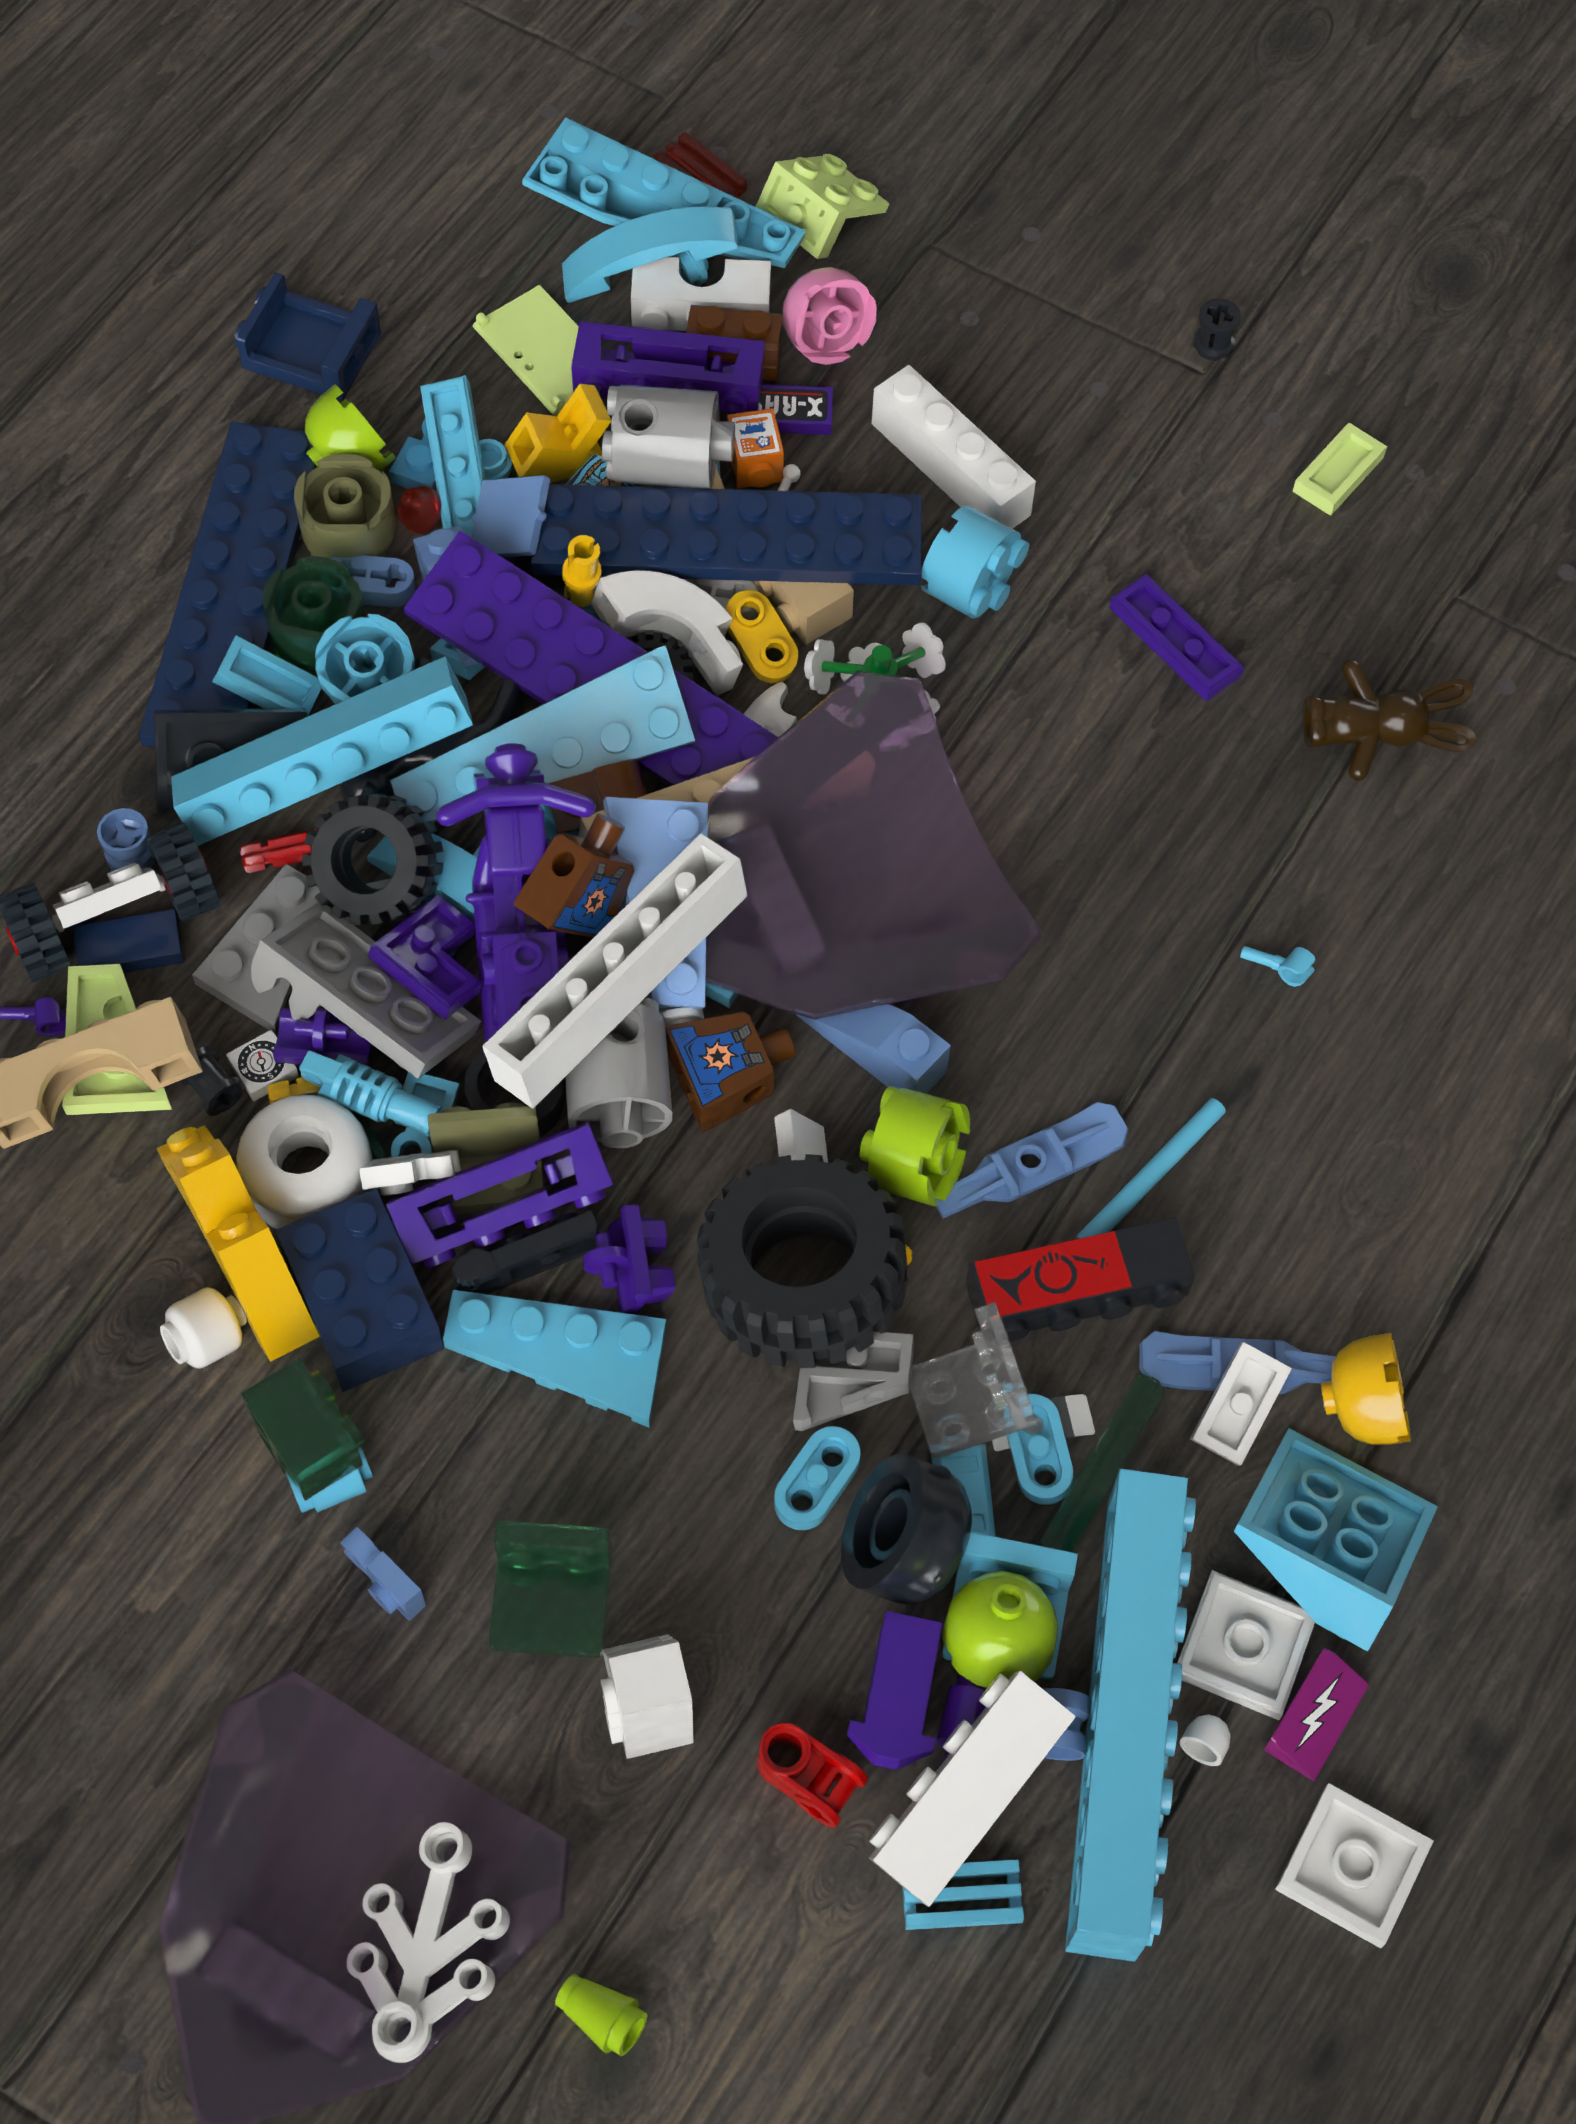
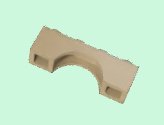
M168 997L163 1000L145 1002L138 1006L135 1011L111 1020L96 1021L85 1030L62 1039L44 1041L36 1049L16 1057L1 1058L0 1146L5 1149L53 1130L55 1116L64 1096L77 1083L91 1075L107 1071L126 1072L141 1079L154 1091L203 1072L186 1019L173 999Z

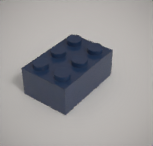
M377 1188L275 1230L283 1255L318 1331L319 1339L342 1392L443 1350L438 1324Z

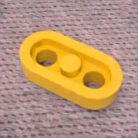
M744 590L736 593L730 598L725 609L732 617L727 630L758 679L767 683L785 681L793 674L798 662V649L794 640L766 596L754 590ZM745 607H752L757 611L758 617L754 620H746L741 615V610ZM770 648H777L782 652L783 659L777 662L771 661L767 658L765 652Z

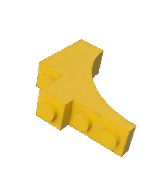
M205 1125L197 1129L195 1127L184 1128L172 1134L167 1139V1144L156 1149L206 1238L237 1301L245 1313L259 1345L271 1362L319 1338L318 1331L270 1229L257 1212L232 1157L219 1138L214 1139Z

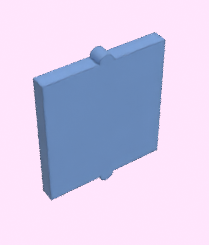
M542 475L483 480L477 511L472 516V522L474 523L472 538L501 557L536 555L541 525L547 517L544 509L550 478Z

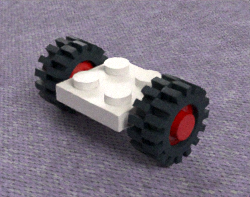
M185 822L146 837L147 845L159 874H156L149 867L141 869L139 863L136 864L134 862L108 872L107 875L110 882L92 889L88 881L59 892L62 901L52 905L56 913L52 916L53 919L50 918L34 882L0 895V910L7 924L5 927L16 954L21 956L32 983L68 969L70 966L55 930L56 928L59 933L63 932V928L156 891H165V889L181 922L220 907L218 895L212 884L207 865Z

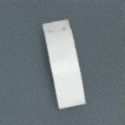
M627 571L600 578L591 606L605 625L625 638L643 632L646 635H654V632L662 633L663 638L667 640L671 636L678 640L680 648L684 645L688 650V656L692 658L693 663L716 696L733 688L743 663L736 646L731 641L725 639L732 617L717 600L686 580L660 572Z

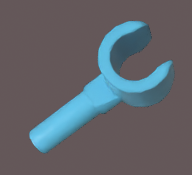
M1244 946L1241 951L1240 958L1277 970L1282 980L1293 987L1302 985L1314 972V968L1311 965L1315 962V956L1302 947L1295 948L1286 959L1279 955H1272Z

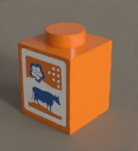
M774 409L727 415V422H735V445L731 464L737 489L765 487L770 484L781 483L783 480L784 452Z

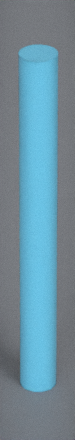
M1210 1098L1084 1227L1074 1240L1110 1232L1226 1113L1224 1106L1218 1100Z

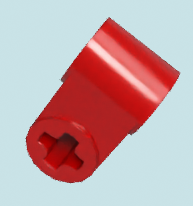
M780 1723L770 1727L760 1741L757 1753V1767L760 1775L768 1783L793 1799L811 1817L830 1828H837L841 1822L839 1813L857 1787L864 1788L868 1783L869 1778L865 1772L842 1754L830 1750L800 1727L791 1723ZM777 1743H787L797 1750L799 1761L791 1767H780L770 1760L768 1750ZM838 1781L837 1785L834 1787L828 1797H824V1795L829 1790L833 1782Z

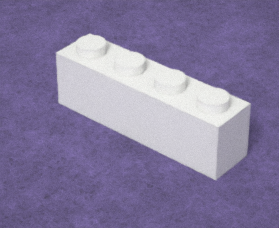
M910 365L874 388L872 425L960 507L970 505L1012 529L1031 516L1036 481Z
M1021 1671L1014 1672L1009 1679L1000 1673L991 1682L979 1699V1702L986 1706V1708L972 1725L963 1720L956 1727L942 1747L950 1753L936 1772L928 1766L921 1772L906 1793L913 1800L899 1819L893 1814H889L869 1840L876 1847L869 1859L928 1907H930L1076 1717Z

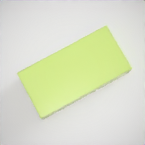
M1348 423L1295 480L1293 492L1331 516L1384 458L1387 446L1351 423Z

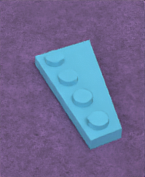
M453 1290L443 1343L444 1347L506 1372L515 1371L535 1379L536 1384L554 1391L557 1388L584 1398L587 1404L605 1411L608 1408L631 1417L633 1422L650 1428L667 1326L666 1319Z

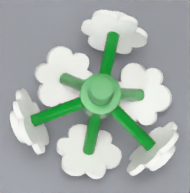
M918 623L913 626L912 630H907L903 633L902 638L906 646L902 651V656L894 659L892 658L890 648L880 643H871L865 649L861 647L852 648L848 654L850 662L840 663L833 661L835 652L833 642L817 639L814 644V651L811 650L806 655L804 672L806 678L810 680V689L817 690L818 694H827L830 688V678L835 673H840L844 683L854 685L853 690L857 698L852 707L843 706L840 708L837 705L830 704L826 710L844 724L852 723L853 727H857L864 721L860 712L870 694H876L880 681L898 683L897 669L908 665L911 668H916L918 674L923 678H927L931 674L943 672L946 666L942 655L943 643L940 638L932 634L927 624ZM925 690L916 691L923 712L897 727L874 744H878L879 750L896 751L898 748L906 746L908 744L907 738L920 732H926L934 726L936 722L934 714L940 708L939 702L935 698H931Z

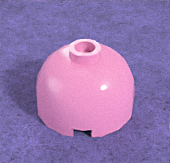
M833 267L815 269L799 277L788 290L783 302V326L791 343L811 362L824 365L839 363L851 357L844 352L853 349L857 343L863 346L869 339L876 323L877 305L874 298L869 294L867 287L851 273Z

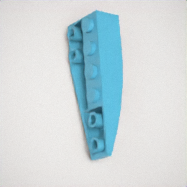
M566 117L523 178L522 185L597 221L613 226L641 216L685 207L731 208L735 217L738 248L719 255L739 260L771 261V266L785 268L803 241L806 233L805 230Z

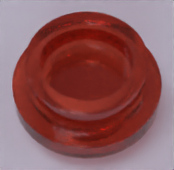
M427 486L406 490L398 503L397 513L399 520L413 533L425 534L429 532L441 516V500L437 491Z

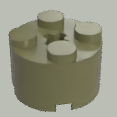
M355 454L326 456L317 461L318 467L307 475L306 471H304L296 482L294 500L302 538L314 561L326 564L332 557L352 558L361 555L385 557L387 548L392 543L396 533V518L391 487L386 474L373 467L372 461Z

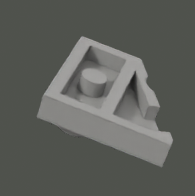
M873 1331L874 1343L862 1352H858L853 1347L846 1351V1360L831 1365L829 1358L815 1361V1368H800L793 1417L794 1429L804 1431L909 1393L915 1345L914 1334L889 1332L881 1334L880 1332Z

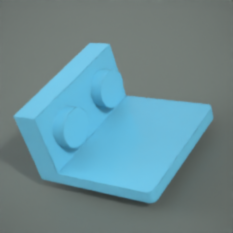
M971 1532L966 1552L958 1567L953 1597L966 1582L989 1572L1007 1571L1023 1575L1039 1585L1054 1605L1058 1621V1636L1053 1658L1049 1667L1039 1678L1049 1681L1055 1674L1068 1592L1074 1578L1078 1554ZM945 1644V1646L943 1645L942 1656L944 1659L952 1661V1656Z

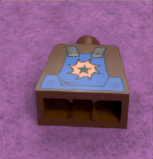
M597 813L585 838L565 833L557 834L519 892L513 905L548 929L594 938L618 914L634 873L633 863L614 852L625 827L614 819Z
M745 1012L678 1023L665 1027L669 1059L701 1133L718 1126L769 1098L774 1093L775 1073L772 1065L796 1056L792 1039L786 1028L759 1037L750 1015Z

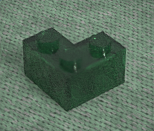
M298 1358L241 1393L258 1435L283 1474L287 1472L304 1501L363 1466L357 1446L364 1443V1439L351 1417L347 1413L343 1416L341 1415L333 1400L336 1398L335 1394L319 1369L310 1374L302 1360Z

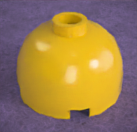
M1392 1334L1373 1335L1352 1341L1341 1349L1333 1360L1331 1381L1321 1382L1326 1414H1337L1343 1430L1355 1440L1371 1445L1410 1442L1409 1420L1407 1411L1404 1412L1403 1410L1405 1409L1404 1390Z

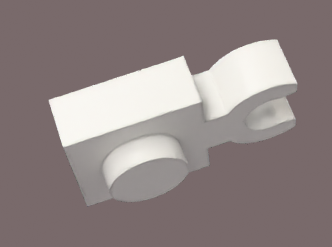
M458 1149L426 1155L418 1153L373 1159L368 1164L359 1168L363 1190L380 1187L381 1195H395L413 1190L412 1183L418 1180L452 1177L455 1175L454 1172L461 1171Z

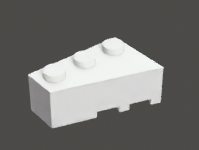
M669 1634L602 1649L608 1678L601 1679L600 1681L608 1730L612 1744L623 1742L626 1759L694 1743L692 1697L679 1642L673 1639L672 1636H669Z

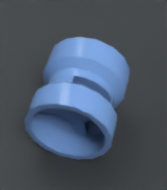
M121 808L109 812L101 819L97 828L98 840L104 851L107 865L112 871L134 862L136 864L139 863L141 869L150 868L153 865L152 854L146 841V837L150 835L147 822L141 813L133 809Z
M1043 1689L1076 1716L1044 1758L1063 1761L1085 1758L1087 1737L1080 1729H1082L1083 1722L1089 1718L1091 1698L1081 1692L1068 1689Z

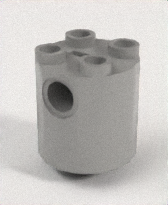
M623 384L620 386H609L607 413L612 415L611 431H604L602 443V458L607 461V479L614 480L617 483L711 489L715 476L716 462H732L735 445V422L719 421L718 392Z
M644 998L565 1077L569 1128L589 1121L596 1141L610 1148H629L641 1143L644 1138L651 1137L665 1130L673 1121L665 1018L659 1013V1003L656 1000Z

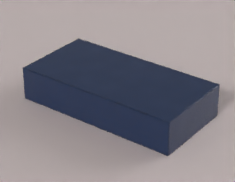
M175 909L73 926L77 966L120 964L123 972L127 973L184 963L179 923Z

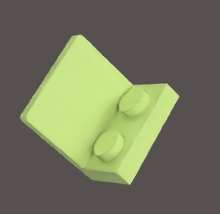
M823 154V156L797 157L792 160L776 161L755 207L805 230V237L800 246L816 259L828 258L847 218L886 213L889 203L878 195V189L872 183L858 179L846 169L847 165L843 160L831 154Z

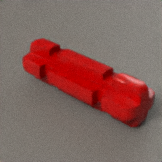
M307 830L267 839L268 844L260 845V841L241 845L240 855L243 868L246 872L253 873L266 870V864L273 863V868L285 866V864L290 865L302 862V854L311 853L312 846L304 843Z

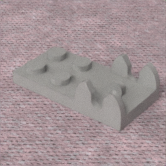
M319 902L260 940L253 957L251 979L258 993L274 988L279 984L281 978H285L290 982L292 994L289 998L291 1017L294 1020H306L315 1014L318 1007L322 1006L417 1079L471 1039L481 1023V1020L463 1007L444 1020L368 958L370 947L375 943L373 939L345 918L339 919L330 913L332 909L327 905L321 906Z

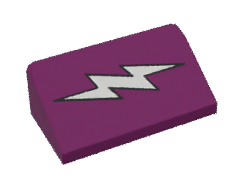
M1324 1647L1264 1751L1314 1782L1369 1684L1334 1652Z

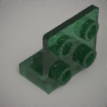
M496 1521L494 1546L497 1555V1569L489 1634L490 1649L501 1652L599 1658L603 1652L612 1553L610 1528Z

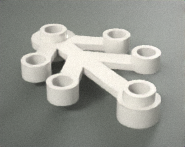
M441 1822L431 1826L424 1833L420 1841L419 1854L421 1860L431 1868L414 1935L402 1915L403 1898L394 1888L384 1883L375 1884L367 1890L363 1898L362 1905L365 1914L378 1923L404 1970L399 1994L397 1995L385 1976L388 1968V1958L384 1951L371 1943L363 1942L353 1947L347 1957L348 1972L361 1981L378 2012L372 2024L375 2048L380 2055L395 2063H405L417 2058L429 2044L432 2024L465 1999L479 2001L489 1996L495 1985L494 1972L483 1962L477 1959H468L457 1967L452 1980L424 1998L429 1977L481 1938L496 1940L502 1937L510 1924V1916L505 1907L493 1899H482L472 1907L468 1917L440 1937L455 1875L468 1865L472 1855V1843L468 1835L454 1824L448 1822ZM457 1844L455 1854L445 1862V1851L451 1845ZM389 1895L388 1907L384 1911L377 1913L378 1901L383 1896ZM495 1910V1922L492 1926L483 1929L482 1921L484 1916L488 1912ZM373 1954L374 1962L372 1967L366 1972H361L363 1959L367 1955ZM480 1970L481 1980L479 1984L473 1989H468L467 1981L469 1976L473 1972ZM410 2022L411 2029L408 2036L402 2042H399L398 2032L400 2028Z

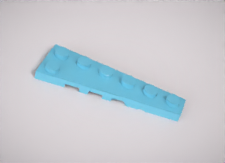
M666 645L648 652L391 780L395 796L407 799L406 804L408 806L417 805L425 812L421 817L424 822H436V813L441 806L475 791L473 774L484 773L486 778L494 777L487 770L485 759L487 756L495 753L494 749L497 746L503 744H522L526 747L527 751L535 753L538 763L533 770H540V773L544 774V783L549 784L590 772L594 768L631 759L639 760L695 743Z

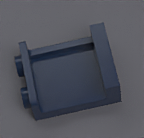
M275 272L268 285L261 287L258 291L254 308L247 320H242L236 329L234 342L235 346L238 347L242 368L319 394L325 393L336 384L343 392L336 399L343 401L381 335L377 303L359 298L353 311L349 312L289 292L285 275Z

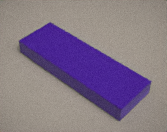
M1143 575L1111 598L1109 608L1206 702L1242 677L1244 666L1149 575Z

